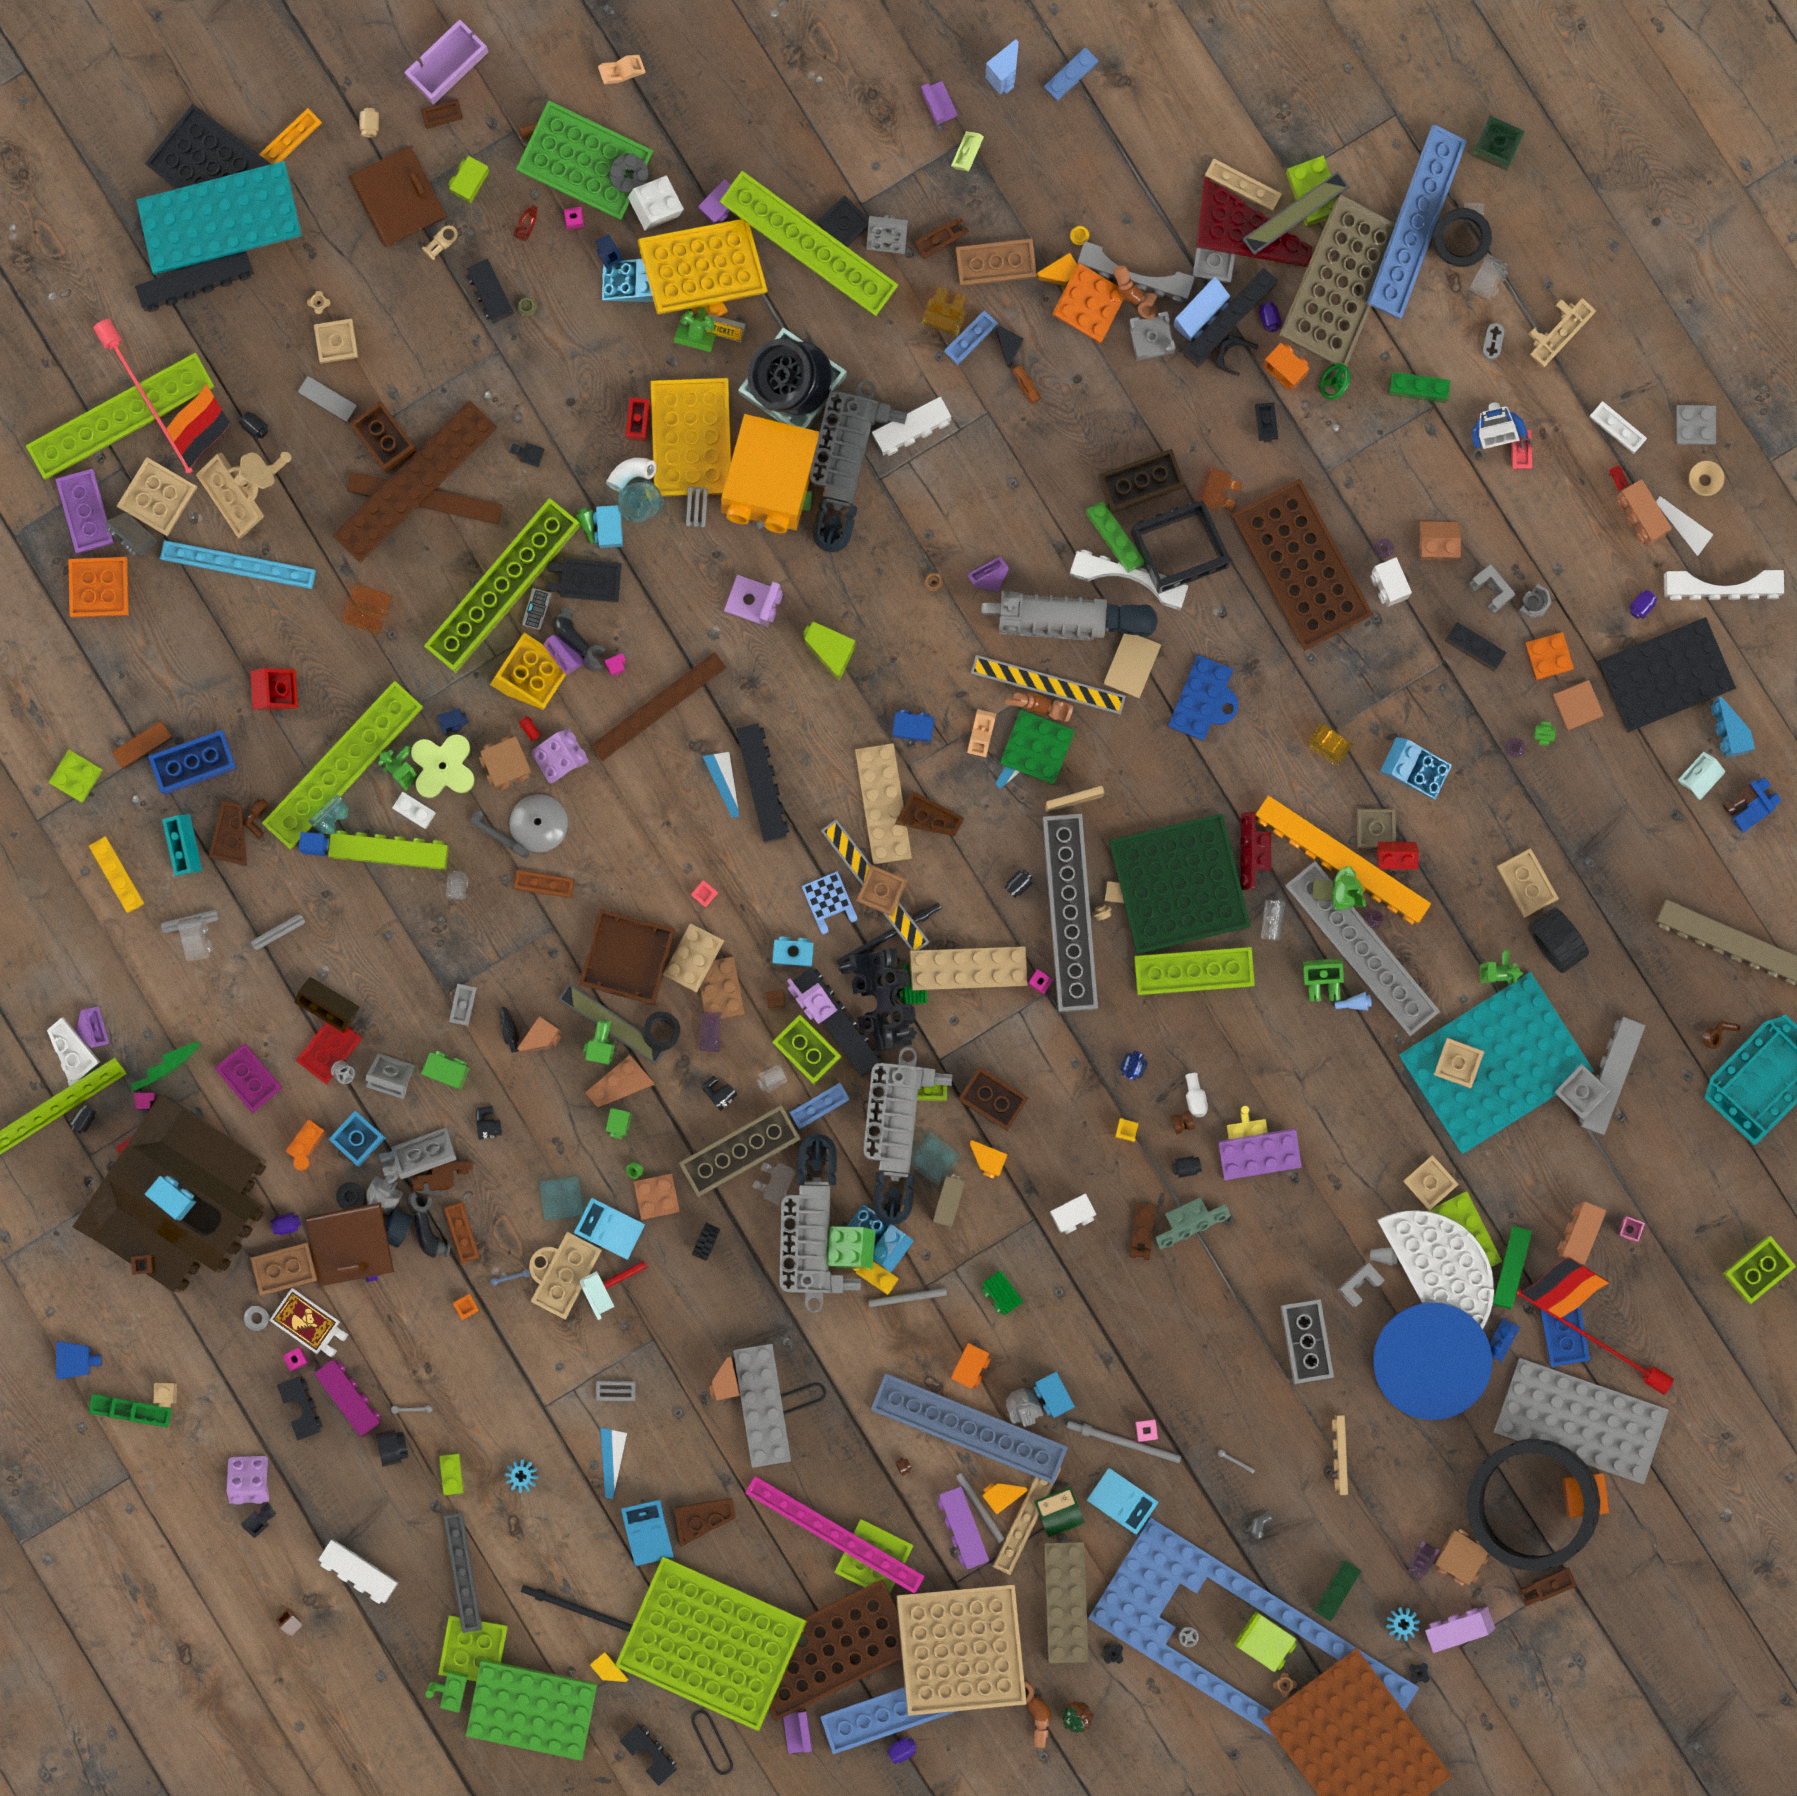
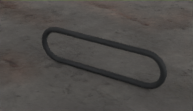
M812 1383L782 1394L781 1398L813 1386H820L823 1389V1396L820 1399L784 1412V1415L822 1401L826 1397V1388L821 1383Z
M697 1711L692 1716V1725L714 1770L720 1775H726L733 1769L732 1759L710 1715L705 1711ZM705 1714L708 1717L730 1762V1768L726 1772H721L717 1769L695 1724L696 1715Z

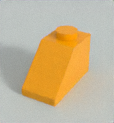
M1069 253L1039 271L1037 278L1040 281L1066 286L1077 263Z
M971 1140L970 1147L980 1170L984 1171L983 1175L992 1179L995 1176L999 1177L1008 1154Z
M991 1483L983 1489L985 1493L982 1496L994 1512L998 1514L1028 1490L1024 1486L1001 1483L994 1485Z

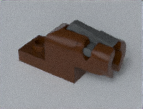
M448 1162L432 1168V1171L429 1169L413 1175V1189L417 1193L441 1196L445 1190L454 1187V1171L457 1170V1174H469V1170H473V1162Z

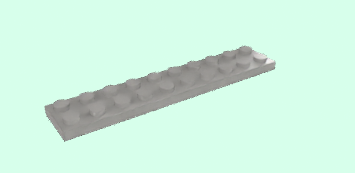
M1314 861L1286 884V889L1410 1037L1440 1012L1439 1009L1354 907L1346 910H1335L1332 901L1312 899L1313 880H1331Z

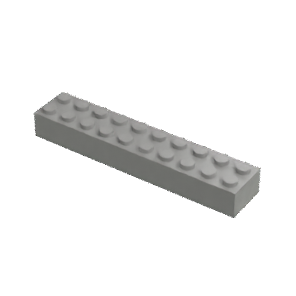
M1082 814L1046 816L1042 820L1058 1013L1097 1010L1098 1001Z

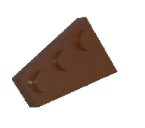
M912 791L895 824L955 836L964 817Z
M222 800L209 858L247 866L242 805Z
M733 1498L674 1507L680 1547L735 1519Z

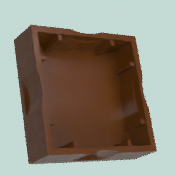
M599 909L592 934V944L584 963L579 985L656 1006L664 977L663 973L667 966L676 930Z

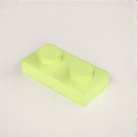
M966 131L951 166L957 170L969 171L984 136L979 133Z

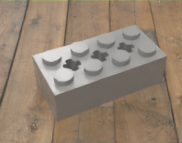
M1321 1299L1280 1306L1293 1384L1333 1378L1334 1374ZM1302 1316H1304V1319H1308V1324H1306L1305 1328L1299 1325V1320H1301ZM1305 1336L1312 1340V1343H1309V1347L1302 1344ZM1309 1355L1311 1358H1315V1363H1312L1313 1366L1311 1367L1305 1362Z

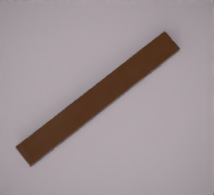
M351 472L347 491L372 497L388 480ZM434 490L418 507L499 524L503 506Z

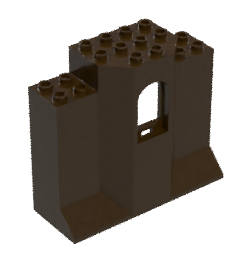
M160 1094L72 1227L97 1241L130 1264L131 1257L152 1255L153 1273H147V1275L172 1292L180 1293V1291H185L190 1283L188 1281L189 1277L198 1272L201 1267L199 1262L214 1272L221 1273L226 1271L231 1264L229 1260L233 1254L236 1255L242 1247L240 1243L243 1238H248L253 1231L251 1227L255 1221L258 1222L263 1216L264 1212L262 1210L264 1206L245 1195V1193L253 1189L256 1176H261L265 1171L266 1166L264 1164L266 1161L170 1097ZM159 1176H171L179 1183L177 1187L187 1189L217 1209L221 1216L220 1223L212 1233H201L185 1221L175 1220L147 1197L145 1193ZM145 1261L141 1262L142 1269H145Z

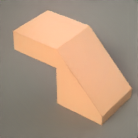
M640 55L625 56L617 62L602 63L598 66L604 84L619 83L646 73Z
M977 709L967 753L982 757L987 756L996 713Z

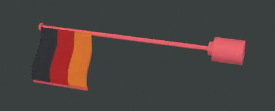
M105 319L97 323L93 330L105 349L109 348L116 351L184 465L185 472L191 473L192 466L196 460L222 436L230 424L208 385L206 384L199 395L182 409L170 425L165 428L118 349L121 337L111 320Z

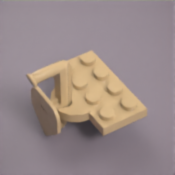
M282 452L280 458L275 463L266 466L258 454L248 453L241 457L240 466L231 467L223 453H219L196 474L238 538L248 533L264 517L254 501L258 493V487L264 489L272 486L275 481L273 474H276L287 462L291 461V455L288 452Z

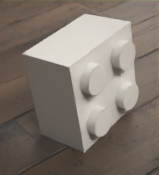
M667 175L634 188L628 196L645 231L678 218L684 210Z
M1397 557L1375 566L1372 570L1371 581L1374 586H1378L1380 591L1378 593L1379 599L1382 604L1385 603L1386 607L1404 601L1412 594Z
M1086 1193L1050 1211L1059 1232H1065V1234L1076 1230L1075 1225L1081 1222L1084 1226L1094 1221L1093 1216L1097 1215Z

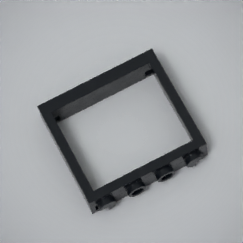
M1203 500L1195 503L1190 502L1183 508H1173L1167 514H1157L1151 520L1145 522L1141 520L1138 524L1132 526L1130 534L1139 554L1145 561L1144 565L1158 594L1225 570L1230 566L1231 559ZM1198 515L1218 558L1160 579L1141 535Z

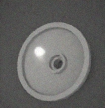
M543 794L530 795L519 801L514 807L510 816V831L514 840L526 850L536 853L547 852L557 847L563 841L568 829L567 814L563 806L556 799ZM541 819V824L535 825L534 821Z

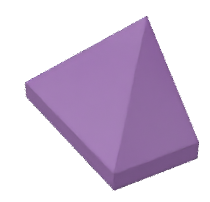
M1000 556L968 573L967 576L974 587L998 592L1009 568Z
M99 1007L81 1010L76 1033L91 1048L108 1045L109 1041Z

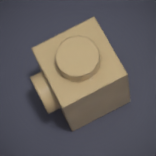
M154 1383L153 1403H159V1407H171V1403H177V1383Z

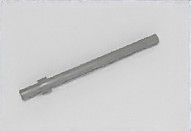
M1072 1421L1067 1423L1066 1428L1081 1432V1435L1087 1437L1090 1435L1180 1463V1455L1091 1428V1425L1085 1423L1084 1425Z

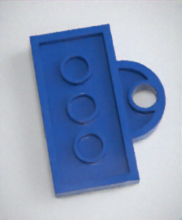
M1197 655L1168 727L1204 741L1211 724L1223 725L1230 722L1238 710L1236 695L1231 689L1226 687L1233 669ZM1224 704L1232 705L1233 712L1231 714H1225L1222 711Z

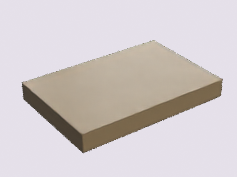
M1124 634L1103 685L1139 699L1161 644L1138 635Z
M1103 786L1049 800L1045 805L1046 812L1049 813L1101 798L1104 795Z
M1531 848L1496 867L1524 918L1559 900Z

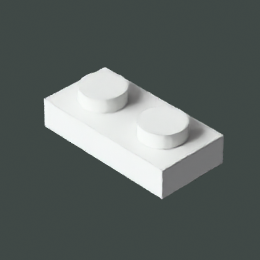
M404 792L401 793L392 807L395 811L424 829L428 827L436 812Z

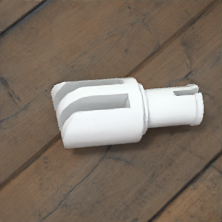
M1190 1073L1185 1075L1189 1090L1186 1094L1188 1108L1193 1116L1203 1117L1208 1109L1205 1091L1200 1089L1198 1074Z

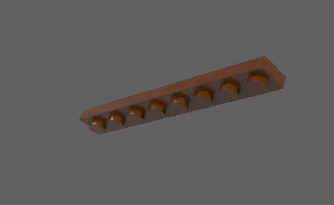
M715 652L594 742L591 747L602 761L606 760L727 667Z

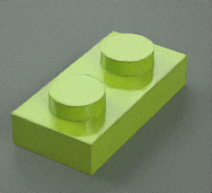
M936 1084L933 1085V1088L921 1086L920 1090H918L917 1101H947V1086Z
M460 1454L439 1456L443 1494L464 1493Z

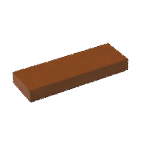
M160 721L115 749L112 753L121 768L124 769L172 739V736L163 722Z
M517 869L513 889L572 898L575 879Z
M463 1202L444 1207L461 1264L480 1258Z

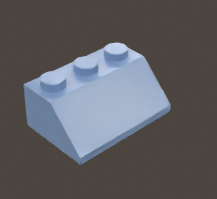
M1017 39L986 63L985 78L999 95L1003 92L1008 93L1014 88L1019 43Z
M1216 277L1175 318L1173 327L1189 342L1193 339L1196 340L1203 332L1202 329L1206 325H1210L1217 318L1215 315L1219 311H1223L1230 304L1228 301L1231 296Z

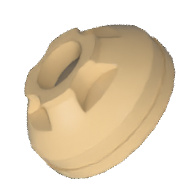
M1701 461L1693 466L1689 473L1690 487L1701 496L1714 495L1720 491L1724 484V473L1718 464L1712 461ZM1707 475L1710 478V484L1707 486L1701 485L1699 482L1700 476Z

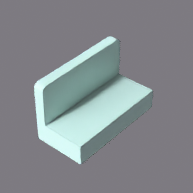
M1703 751L1678 781L1681 785L1691 790L1696 798L1701 800L1723 776L1725 770L1714 757Z
M595 1272L580 1279V1284L597 1319L600 1320L602 1319L601 1313L613 1308L614 1304L598 1272Z

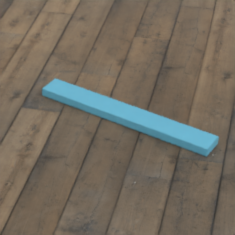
M166 540L163 541L160 560L307 589H313L316 574L314 569Z

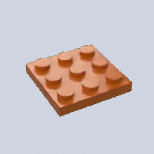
M1080 263L1077 264L1052 315L1097 343H1102L1124 299L1120 296L1117 285Z
M127 557L68 559L71 618L129 616Z

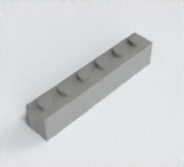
M1622 1017L1620 1021H1616L1613 1028L1615 1035L1613 1039H1609L1606 1049L1609 1051L1606 1057H1602L1599 1065L1602 1068L1600 1075L1596 1074L1595 1076L1611 1092L1584 1120L1581 1117L1579 1118L1580 1128L1601 1136L1605 1134L1646 1025Z

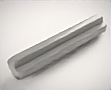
M212 910L161 923V929L163 933H169L217 921L219 917L217 911Z
M298 914L251 941V944L255 950H258L303 925L305 920L301 914Z

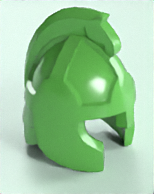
M1352 866L1342 868L1334 879L1332 902L1335 910H1346L1353 906L1363 908L1366 905L1363 897V886L1355 877L1356 872L1352 869Z

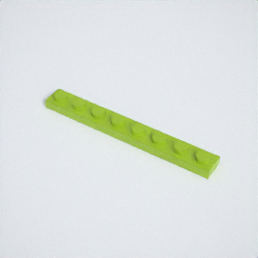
M113 1058L0 1131V1155L126 1075L125 1069L116 1058Z

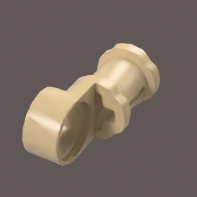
M453 226L443 227L433 237L434 240L426 247L423 246L422 250L434 261L436 255L443 249L446 250L456 240L457 230ZM451 229L454 232V238L446 240L443 237L444 230Z

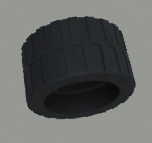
M1457 208L1447 212L1438 221L1433 236L1434 247L1440 258L1446 263L1456 267L1472 266L1482 260L1489 251L1492 242V231L1488 221L1482 214L1473 209ZM1459 219L1472 221L1479 228L1481 234L1479 247L1467 256H1458L1451 253L1444 242V234L1447 227Z
M1556 907L1528 926V930L1538 948L1560 973L1566 972L1589 955L1588 947L1577 929L1566 915Z

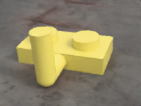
M1243 1106L1240 1109L1242 1123L1227 1125L1228 1138L1233 1139L1268 1133L1266 1119L1250 1121L1249 1108Z

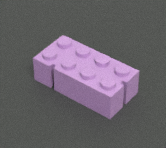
M459 20L420 57L421 63L424 65L422 68L420 63L416 61L404 73L406 78L434 105L488 53V49Z

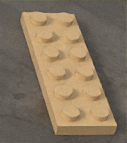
M894 743L855 749L873 865L912 859L907 827L895 824L904 806Z
M1025 947L909 951L911 991L1028 986Z

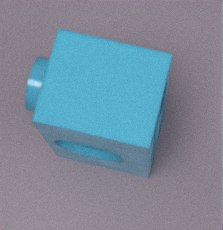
M779 937V940H774L773 964L812 968L814 943H810V939L798 938V941H790V937ZM792 946L799 949V954L795 957H791L788 954V949Z

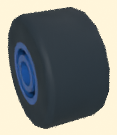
M398 1209L393 1210L385 1223L389 1245L398 1248L402 1244L412 1224L413 1218L411 1215Z

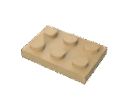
M690 923L663 976L697 993L724 940Z

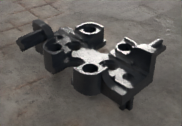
M896 948L868 954L849 956L850 961L840 963L838 969L842 974L852 972L857 974L852 981L853 994L861 993V996L873 995L877 1000V1007L873 1012L857 1017L860 1030L864 1033H871L875 1037L877 1050L886 1051L912 1045L911 1039L915 1038L917 1032L914 1031L913 1027L909 1028V1025L915 1021V1008L912 1006V1003L899 1004L896 998L897 991L900 988L909 986L910 983L908 971L903 967H899L898 961H900V957H897ZM882 976H884V980H885V985H884V986H883L882 983H881V977H882ZM889 1014L891 1015V1024L887 1020Z

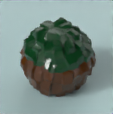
M1084 1702L1068 1703L1062 1718L1064 1727L1075 1733L1085 1732V1730L1090 1728L1094 1714Z

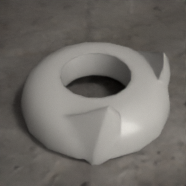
M257 1305L249 1307L244 1314L245 1325L253 1331L264 1329L270 1319L268 1312L263 1307ZM258 1312L262 1315L260 1323L253 1321V1313Z

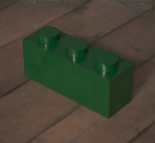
M1342 1560L1312 1610L1331 1622L1360 1575L1361 1570Z

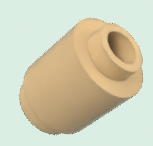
M364 108V111L360 112L359 131L362 137H376L379 131V113L375 112L374 108Z

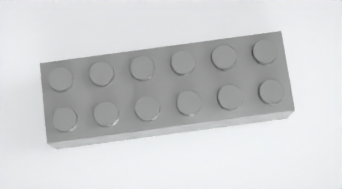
M773 1344L733 1350L752 1468L790 1462L791 1454Z

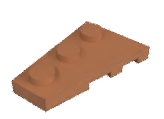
M629 1055L585 1093L600 1108L651 1087L655 1083Z

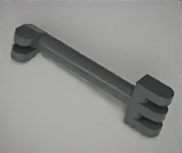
M478 810L475 812L470 821L471 824L521 857L527 858L529 856L525 848L482 822L484 818L482 811Z

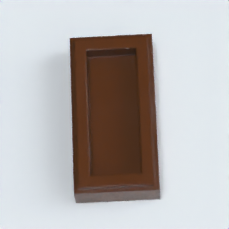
M458 99L421 109L426 129L463 119Z

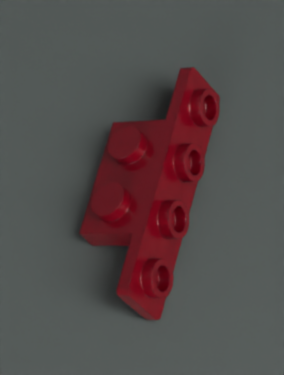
M1254 811L1243 812L1240 818V883L1242 890L1255 889V871H1271V832L1255 831Z

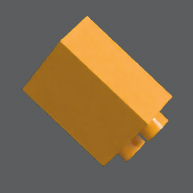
M744 414L721 497V513L727 514L726 518L737 524H748L749 520L765 523L764 527L774 533H786L787 529L797 531L810 482V470L820 432Z

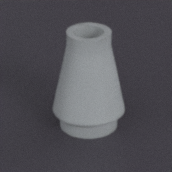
M1392 1247L1370 1250L1371 1261H1377L1393 1266V1264L1398 1265V1257Z

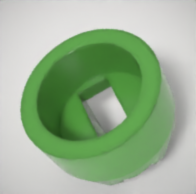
M632 1162L626 1167V1172L630 1178L637 1179L643 1173V1166L641 1167L639 1162Z

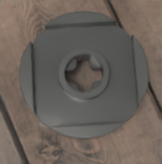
M633 154L620 156L613 162L610 169L611 184L617 191L622 193H631L634 188L646 184L648 179L646 164L642 159ZM625 170H632L634 172L632 179L624 177L626 174Z

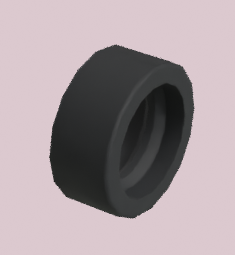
M656 1012L647 1018L643 1026L642 1036L650 1048L656 1051H665L671 1049L676 1044L680 1036L681 1027L678 1020L672 1014ZM664 1021L672 1027L673 1035L668 1041H657L651 1036L650 1028L654 1022Z

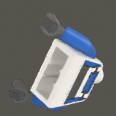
M1496 402L1488 406V411L1480 414V420L1476 422L1472 430L1473 446L1476 447L1473 458L1477 461V454L1482 452L1483 460L1486 459V453L1482 451L1481 446H1483V449L1503 445L1519 441V437L1522 439L1521 448L1525 450L1523 443L1526 441L1530 442L1531 448L1533 446L1531 439L1527 438L1528 432L1522 418L1514 412H1509L1508 407L1500 408V404Z

